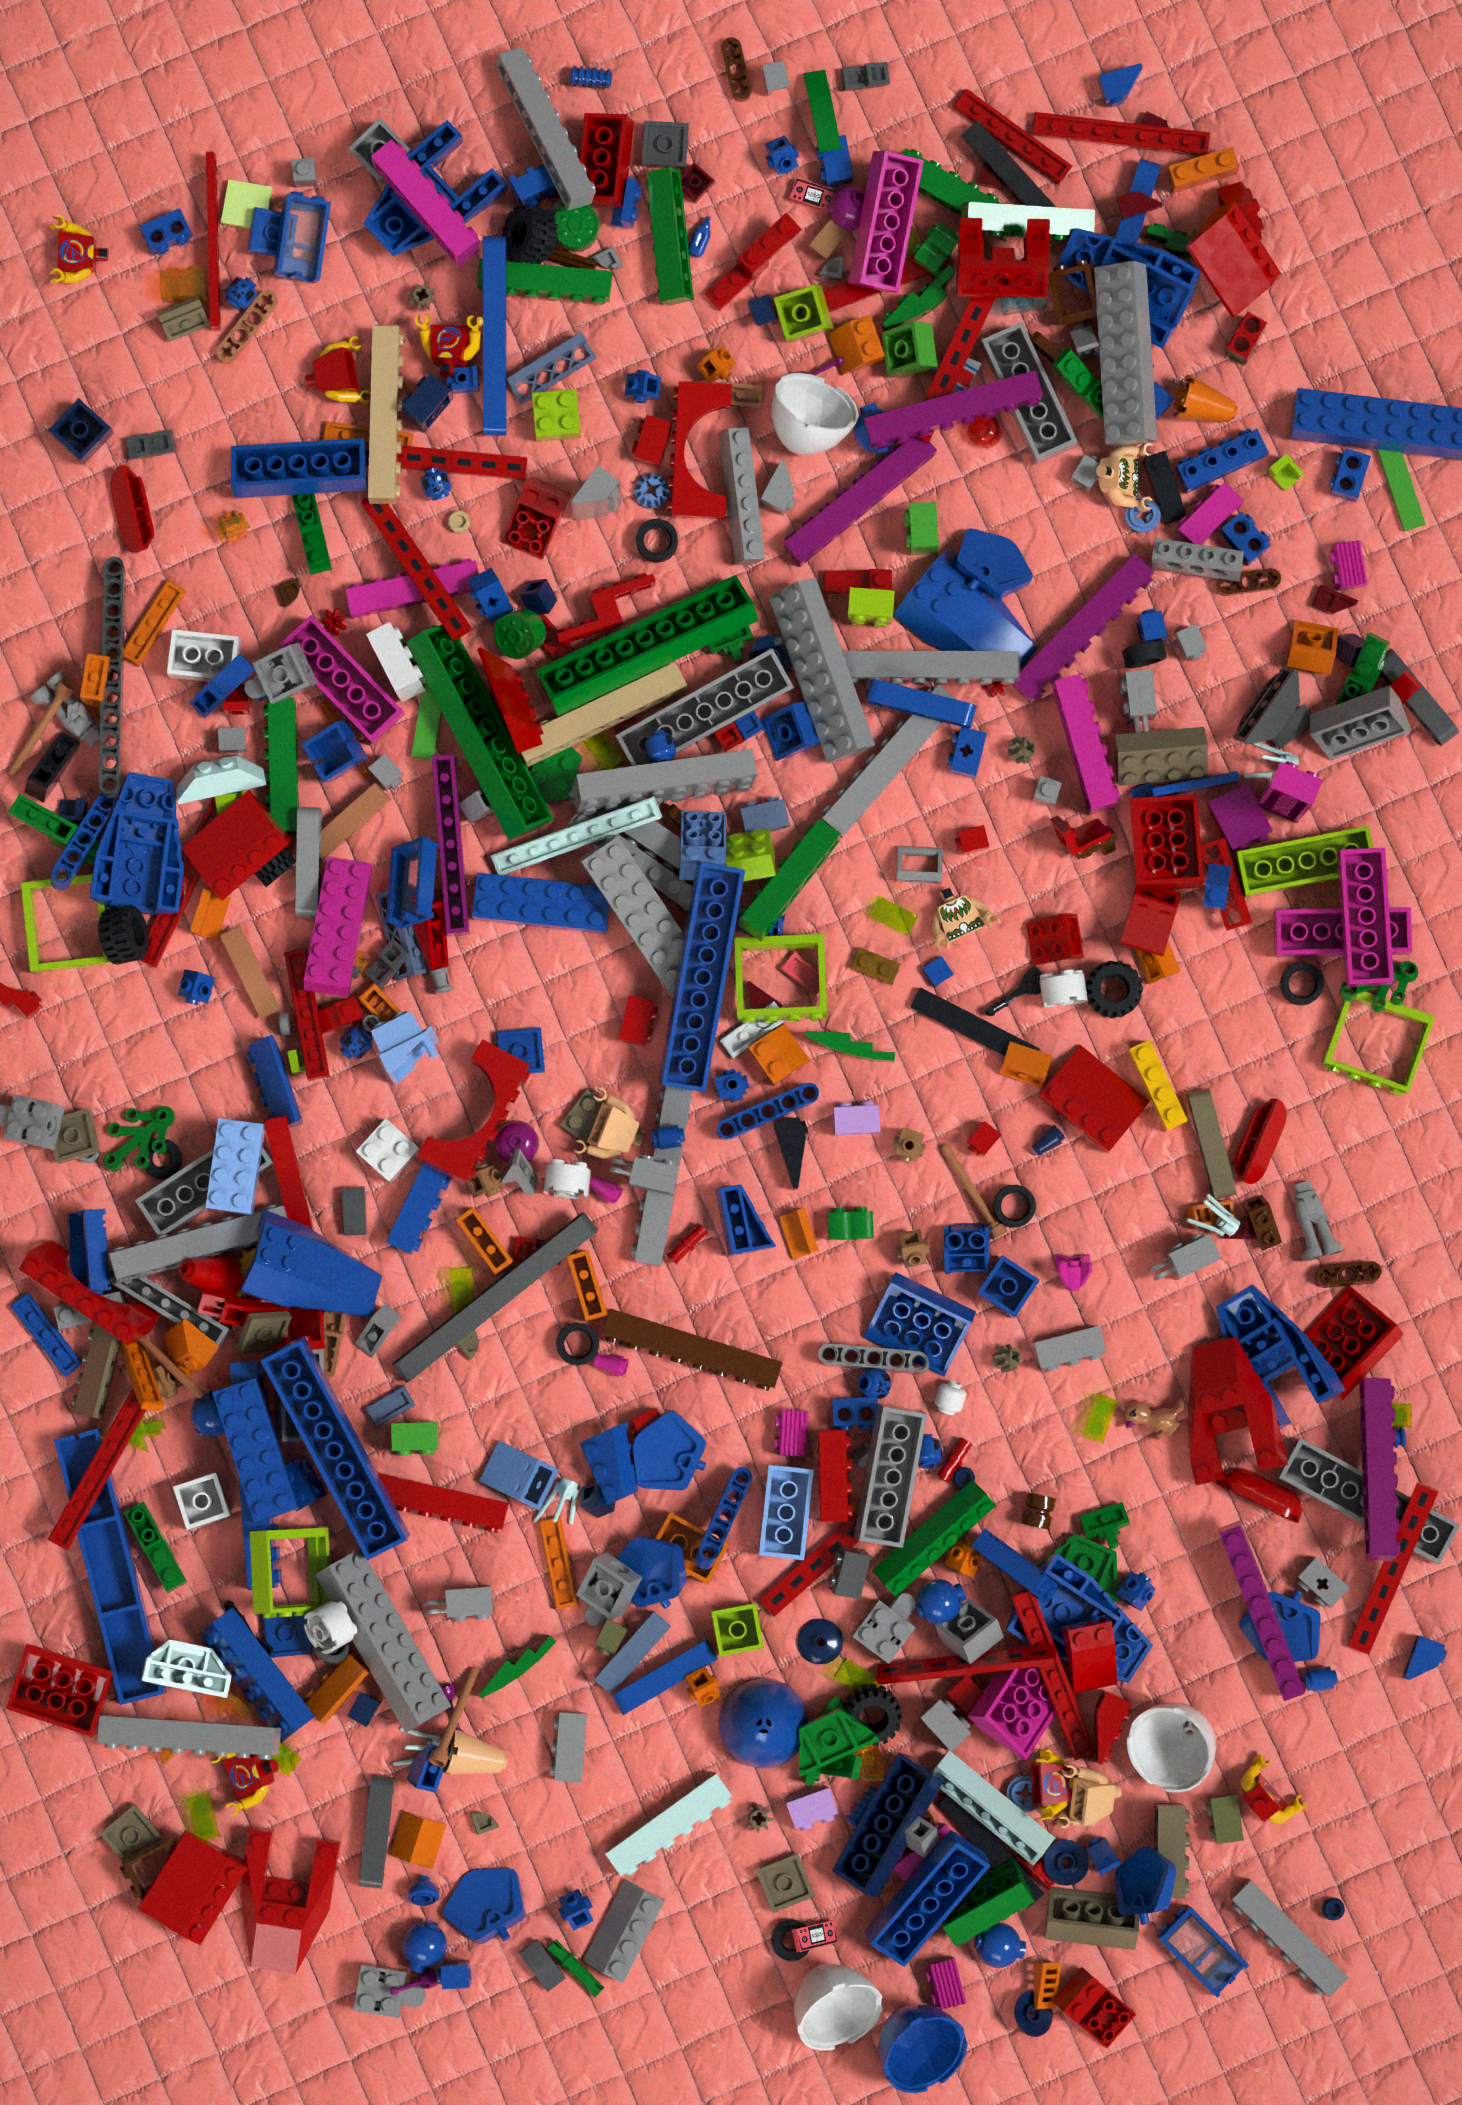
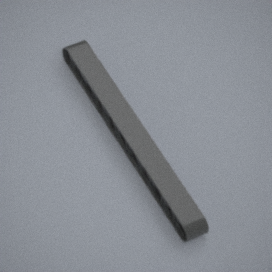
M115 556L109 557L105 561L103 577L102 656H108L112 651L119 653L117 658L110 659L108 675L116 673L118 678L114 681H106L103 702H100L99 788L107 798H115L121 791L126 569L123 561ZM113 565L121 567L117 573L109 571ZM112 587L120 588V591L117 594L113 595L109 593V590ZM113 608L120 610L116 616H110L108 613ZM111 630L119 631L118 636L115 638L108 637V633ZM109 695L118 696L114 703L106 701ZM114 716L117 718L114 724H106L108 717ZM109 738L117 740L115 745L111 747L106 746L105 742ZM108 760L116 761V765L113 768L104 767ZM107 782L116 783L112 790L104 789V785Z
M585 1212L576 1216L392 1364L394 1369L406 1383L411 1381L598 1231V1228Z

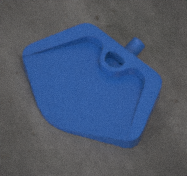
M968 529L966 531L955 566L971 580L967 585L970 591L973 592L979 586L994 598L1002 599L1030 584L1033 574L1021 551L1013 541L1003 536L977 529Z
M669 1409L663 1412L644 1427L634 1438L632 1451L636 1480L642 1488L684 1490L689 1486L695 1470L703 1471L706 1467V1462L700 1460L706 1447L705 1439L696 1428L675 1410Z
M640 1536L632 1539L616 1558L642 1576L631 1599V1602L636 1607H644L660 1602L664 1609L668 1608L671 1605L669 1599L676 1598L687 1582L683 1551L676 1543Z
M1294 1590L1291 1598L1277 1592H1269L1295 1662L1315 1659L1319 1649L1321 1621L1319 1611L1300 1603L1299 1601L1303 1593L1298 1590ZM1248 1611L1240 1620L1239 1627L1258 1654L1268 1661Z
M1148 1846L1141 1847L1123 1862L1115 1872L1118 1911L1121 1915L1139 1914L1141 1925L1150 1923L1148 1913L1163 1911L1169 1908L1176 1876L1175 1865L1154 1848Z
M511 1868L477 1869L468 1872L462 1877L443 1911L444 1916L478 1944H484L497 1935H500L502 1941H507L511 1937L507 1929L522 1921L526 1915L518 1873Z

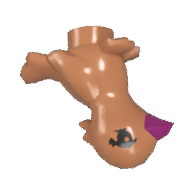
M1179 1398L1175 1406L1170 1409L1160 1408L1152 1411L1149 1409L1152 1403H1147L1146 1400L1132 1401L1124 1409L1126 1429L1143 1424L1158 1433L1156 1436L1157 1440L1161 1439L1163 1434L1170 1437L1180 1425L1175 1418L1184 1410L1185 1401L1183 1398Z

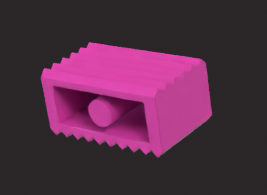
M1361 541L1334 544L1332 550L1329 551L1330 562L1335 564L1336 572H1333L1334 585H1338L1339 591L1366 587L1368 583Z
M781 1410V1414H776V1428H780V1436L775 1437L774 1450H779L778 1455L806 1457L808 1411Z
M955 1957L929 1963V1969L925 1970L928 1983L933 1982L935 1991L931 1992L934 2006L938 2005L939 2009L943 2010L966 2004Z

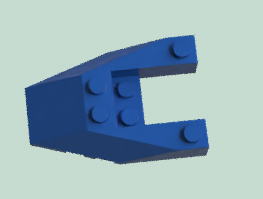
M446 120L407 156L410 161L414 159L417 162L423 177L428 176L433 181L437 193L445 195L450 202L451 210H457L464 218L463 222L465 224L497 201L508 191L506 182L491 168L458 197L433 170L463 143L462 135ZM386 183L383 192L378 200H376L363 225L394 257L434 238L388 183Z
M1254 1284L1216 1307L1222 1335H1224L1225 1339L1232 1337L1238 1339L1250 1359V1364L1256 1374L1260 1376L1268 1394L1272 1396L1280 1430L1291 1424V1421L1269 1381L1295 1365L1297 1366L1316 1403L1329 1401L1345 1391L1335 1370L1305 1333Z

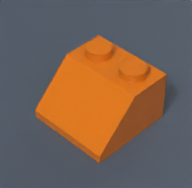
M871 315L849 321L828 333L836 358L841 356L844 359V363L839 365L842 376L884 362L885 354Z
M1294 620L1287 656V667L1330 675L1336 656L1338 628Z
M785 1024L748 1047L749 1052L773 1086L810 1061Z
M185 1318L168 1329L164 1334L168 1358L188 1377L204 1368L219 1348L216 1343Z

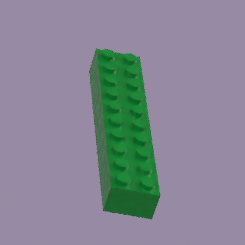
M734 575L535 670L541 688L557 716H560L759 621L754 603L738 577Z
M441 624L424 630L406 643L508 840L535 831L552 821L554 818L521 754L517 753L510 733L461 639L458 638L452 641Z

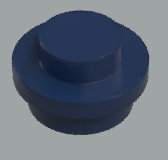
M960 1467L954 1472L952 1480L957 1488L962 1489L971 1480L975 1482V1475L970 1468Z
M1331 1897L1324 1901L1322 1913L1327 1919L1335 1921L1344 1915L1345 1906L1340 1899Z

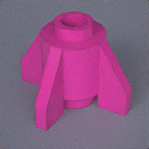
M1055 1254V1264L1057 1266V1273L1062 1281V1286L1066 1287L1069 1291L1080 1290V1287L1085 1285L1092 1272L1090 1255L1067 1257L1062 1254Z

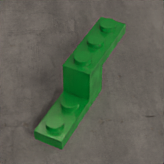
M21 794L18 795L8 811V815L48 836L49 843L63 851L78 829L76 824ZM86 839L78 840L81 844L89 843ZM96 842L85 860V863L94 867L95 854L100 844Z

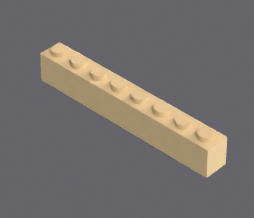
M372 325L369 504H396V497L401 495V485L397 484V475H401V462H397V454L402 452V441L398 440V432H402V419H398V411H402L403 398L399 397V389H403V376H399V369L404 367V355H400V347H404V333H400L399 326Z
M676 662L669 663L658 668L657 671L639 677L638 680L632 683L629 682L618 687L617 690L611 693L608 692L592 702L589 701L571 712L568 711L557 716L558 718L552 721L545 720L541 722L540 725L544 734L540 735L543 744L520 754L528 768L687 692V683Z

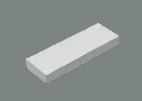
M773 1001L771 1004H769V1005H768L767 1007H765V1008H779V1007L777 1006V1004L775 1003V1001ZM780 1019L777 1023H765V1020H757L754 1024L743 1023L722 1038L720 1042L734 1059L747 1050L749 1046L787 1021V1019Z

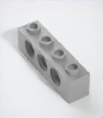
M1155 538L1152 569L1240 582L1244 551Z

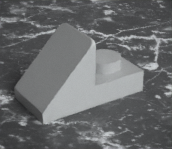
M517 1148L504 1167L501 1183L517 1181L518 1186L522 1188L526 1196L533 1195L538 1177L521 1149Z

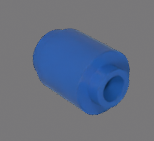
M678 1124L659 1127L657 1130L652 1131L654 1149L660 1148V1150L682 1147L681 1142H685L683 1128L679 1129Z
M1330 1666L1311 1669L1308 1673H1303L1307 1691L1318 1692L1334 1689V1684L1338 1683L1336 1670H1331Z

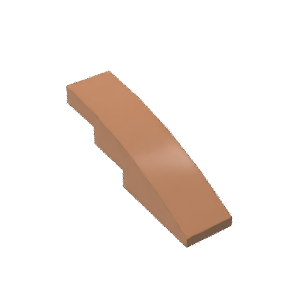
M377 783L368 788L321 831V861H324L334 850L343 845L391 800Z
M239 925L220 934L260 1019L280 1010V1006L241 926Z
M336 1311L324 1312L325 1349H323L324 1374L326 1376H335L348 1314Z

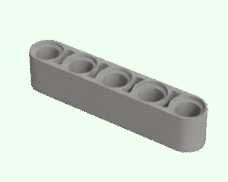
M298 807L296 916L316 917L321 884V807Z
M828 1343L822 1345L818 1352L821 1362L829 1367L863 1370L877 1369L886 1372L923 1374L930 1366L927 1355L920 1351ZM831 1349L835 1351V1357L832 1360H825L823 1358L826 1350ZM856 1352L858 1354L856 1361H846L847 1353ZM874 1353L878 1354L880 1361L877 1364H870L868 1357ZM893 1356H901L903 1359L901 1365L893 1366L890 1364ZM919 1357L923 1358L925 1365L922 1368H915L913 1361Z

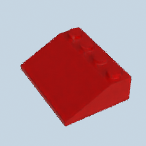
M1236 202L1215 208L1186 246L1232 318L1236 317L1271 287L1281 274Z
M482 647L477 648L489 684L517 753L519 754L542 745L540 735L544 733L540 723L534 722V718H537L533 705H527L530 699L526 688L522 690L520 688V685H523V681L519 672L514 673L511 664Z
M248 790L181 848L207 885L223 901L293 840L252 792Z
M1197 794L1130 798L1136 886L1172 889L1202 888L1204 875Z
M1081 1045L1038 1096L1107 1154L1150 1102Z
M1348 1286L1305 1333L1335 1370L1345 1388L1344 1392L1337 1395L1342 1400L1347 1397L1404 1335L1395 1322L1351 1286Z
M27 1643L6 1709L93 1737L97 1734L99 1728V1715H103L114 1671Z
M184 1830L137 1908L180 1936L201 1945L248 1867L242 1858Z

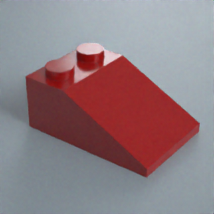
M1104 1617L1061 1626L1073 1693L1116 1685V1644L1112 1621Z

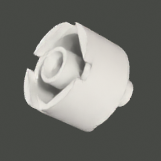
M1064 970L1056 975H1053V973L1040 975V988L1044 1008L1055 1007L1054 1004L1068 1006L1088 1001L1085 977L1082 970Z
M552 1159L551 1164L546 1166L543 1193L548 1195L549 1190L554 1192V1197L579 1199V1195H583L584 1199H587L591 1170L587 1168V1163L574 1162L573 1165L565 1164L564 1160Z
M328 1601L307 1613L304 1619L307 1618V1624L304 1625L308 1639L315 1648H322L323 1651L321 1652L324 1654H329L347 1644L357 1634V1627L347 1614L346 1605L341 1601Z

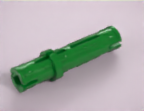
M557 1939L546 1948L560 1962L559 1965L562 1968L565 1967L594 1998L605 1988L574 1957L575 1954L566 1950Z

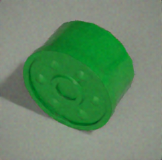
M565 205L557 210L554 217L556 219L555 224L558 227L556 233H558L556 238L558 243L564 249L572 252H582L589 249L595 243L599 231V219L594 209L586 205L567 211Z
M521 608L502 616L494 627L496 645L504 655L512 659H523L543 645L546 637V630L542 619L529 609Z

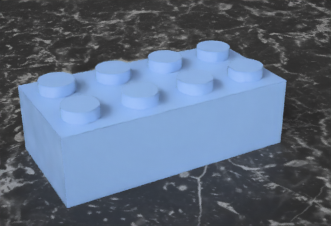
M218 1118L205 1208L253 1215L265 1135L264 1124Z
M768 1465L759 1548L760 1556L804 1560L814 1470Z

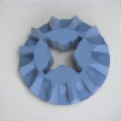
M652 472L642 475L636 481L634 488L636 500L646 508L662 506L667 501L670 493L667 480L661 474ZM647 483L652 487L659 486L656 489L657 498L651 493L645 494L648 491Z
M1155 501L1150 503L1144 502L1146 507L1152 508L1146 511L1148 513L1152 512L1146 516V524L1142 518H1135L1139 515L1137 507L1126 508L1125 518L1131 529L1139 533L1149 532L1158 525L1161 512Z
M1018 1776L1010 1782L1007 1788V1798L1022 1811H1033L1038 1806H1033L1032 1796L1026 1797L1024 1804H1022V1796L1015 1793V1791H1023L1025 1784H1027V1790L1032 1794V1777Z

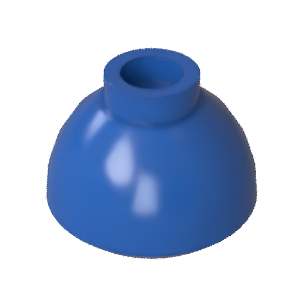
M419 1876L409 1889L408 1900L415 1905H431L439 1900V1891L435 1884L430 1881V1877Z

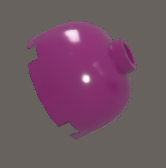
M846 185L835 191L828 202V212H831L833 222L837 226L849 231H854L859 227L865 189L857 185Z
M519 1120L504 1124L499 1129L494 1141L496 1152L506 1163L517 1148L521 1149L528 1162L535 1157L539 1149V1136L535 1129L528 1123Z

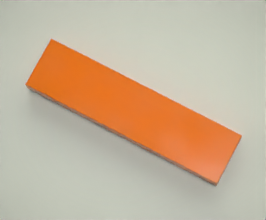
M325 421L323 441L364 438L365 442H369L370 427ZM398 432V440L402 441V445L412 446L414 434Z
M167 579L124 646L125 659L140 667L187 593L184 589Z
M121 1342L119 1347L140 1409L162 1411L164 1403L145 1348L139 1342H133L130 1345Z
M561 1516L558 1517L557 1522H553V1518L540 1520L538 1522L556 1610L578 1606Z

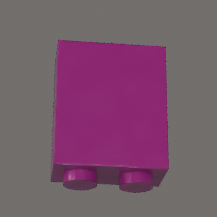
M1249 783L1207 804L1222 837L1226 840L1230 853L1235 850L1236 852L1247 850L1250 848L1248 844L1254 841L1259 844L1269 839L1268 834L1273 831Z

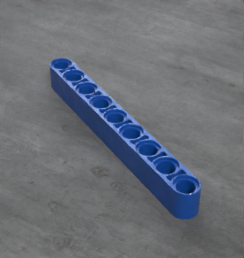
M483 236L484 436H506V236Z

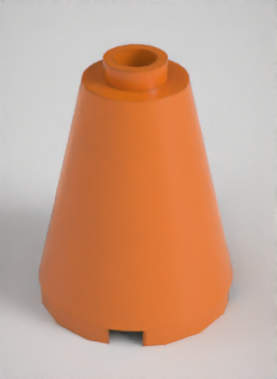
M1186 375L1183 380H1187L1185 386L1180 385L1173 407V409L1177 410V413H1173L1174 417L1229 422L1230 419L1235 418L1238 407L1235 406L1234 400L1194 376Z

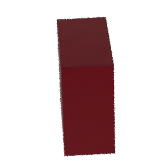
M693 163L681 176L682 192L697 204L715 184V180L696 163Z

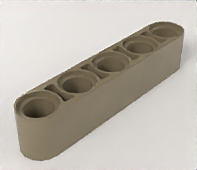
M1206 1088L1187 1093V1100L1213 1198L1220 1199L1236 1195V1187L1210 1089Z

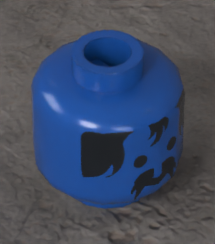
M236 277L225 289V294L227 295L225 299L237 310L239 308L247 309L258 296L257 291L254 289L257 285L248 277L245 279Z
M437 466L425 470V475L420 478L424 495L427 498H432L433 501L449 496L452 484L447 471L444 469L438 470Z
M663 730L652 732L651 736L645 741L647 757L651 762L672 761V758L676 755L673 736L664 733Z
M353 1026L340 1038V1044L342 1045L340 1051L348 1059L351 1057L361 1059L372 1048L371 1040L373 1038L363 1030V1027L357 1028Z
M866 1369L859 1376L857 1385L864 1397H878V1399H882L887 1396L891 1389V1378L884 1370Z
M923 1434L918 1465L923 1469L935 1468L937 1463L942 1460L941 1442L939 1439L933 1438L932 1434Z

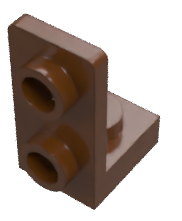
M1263 1195L1242 1202L1243 1210L1251 1220L1260 1249L1266 1250L1281 1244L1282 1240L1270 1204Z

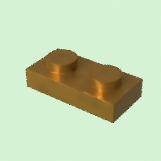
M859 947L851 969L893 985L901 964Z

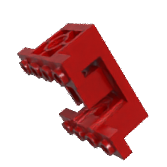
M960 217L956 271L957 296L1047 298L1050 219H1027L1026 238H1023L1024 258H1022V261H1015L1014 248L992 247V259L984 260L983 218Z

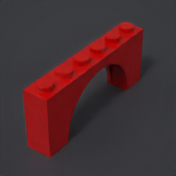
M679 381L678 387H674L673 400H678L677 409H673L672 422H676V431H672L671 445H675V454H670V467H674V476H669V489H673V497L668 498L667 511H672V517L725 520L726 495L710 492L694 480L686 466L684 449L689 432L703 416L716 410L731 409L732 384Z
M483 1039L472 1056L471 1063L486 1075L493 1089L494 1108L489 1120L477 1133L463 1140L442 1141L428 1136L417 1154V1160L465 1185L467 1180L472 1181L477 1172V1169L474 1168L478 1160L482 1162L488 1152L485 1147L489 1141L493 1143L499 1132L496 1129L499 1122L504 1123L510 1112L507 1110L510 1102L513 1104L516 1102L520 1095V1091H518L521 1083L526 1084L531 1075V1072L528 1071L530 1064Z
M53 1240L27 1253L19 1268L20 1271L126 1345H130L149 1334L160 1316L143 1303L124 1304L116 1302L86 1287L70 1272L65 1260L69 1251Z

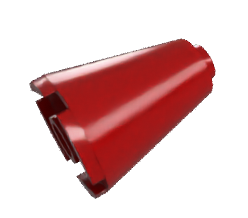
M230 1255L187 1258L179 1268L181 1278L201 1290L230 1296L236 1295L243 1274L239 1272L241 1263L237 1258Z

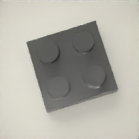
M645 121L642 166L686 169L689 123Z

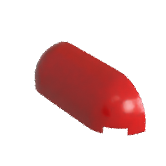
M120 465L114 470L111 477L110 490L122 542L128 551L138 553L146 550L150 545L151 539L154 538V527L141 477H137L129 469V466Z
M1271 1098L1269 1099L1270 1101L1261 1107H1256L1234 1157L1233 1166L1236 1167L1237 1178L1247 1184H1254L1263 1177L1284 1129L1287 1113L1284 1103L1279 1099Z
M1244 1468L1230 1469L1224 1473L1225 1479L1218 1481L1216 1484L1296 1523H1299L1301 1519L1302 1504L1299 1497L1293 1491Z

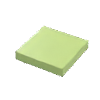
M228 180L221 224L250 229L253 208L258 207L269 210L273 188Z

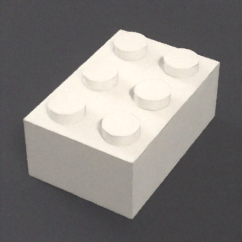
M389 622L366 634L401 702L426 691L422 685L426 681L417 665L413 666L416 664V661L408 646L403 647L406 645V642L398 627L393 628Z
M172 629L167 674L170 678L210 682L240 653L241 640L238 636Z

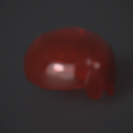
M980 417L975 419L974 423L968 424L967 434L971 442L976 446L990 449L1000 442L1003 428L995 417L990 419Z

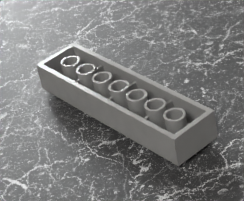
M1129 261L1095 267L1105 444L1119 447L1157 441L1146 264Z
M817 579L797 581L769 596L827 764L847 760L875 746Z
M770 649L615 736L632 766L651 764L654 762H651L647 757L645 741L651 736L652 732L663 730L664 733L672 735L677 754L794 689L774 650Z
M753 749L576 774L572 791L577 813L591 815L598 810L604 809L606 812L617 810L618 807H625L655 796L657 804H661L662 801L666 800L679 802L687 797L700 799L704 798L707 794L721 796L727 794L728 791L734 790L738 793L746 792L754 784L757 777V769Z
M614 835L581 857L579 861L673 1000L684 933L620 837Z
M1297 1438L1287 1457L1288 1465L1282 1466L1276 1478L1364 1525L1362 1471L1308 1441ZM1395 1489V1496H1398L1399 1499L1396 1518L1399 1519L1400 1523L1410 1497ZM1431 1509L1413 1553L1435 1565H1439L1460 1524Z
M361 1549L315 1574L329 1600L334 1602L341 1601L346 1605L347 1614L357 1627V1634L354 1635L352 1640L405 1733L451 1707Z

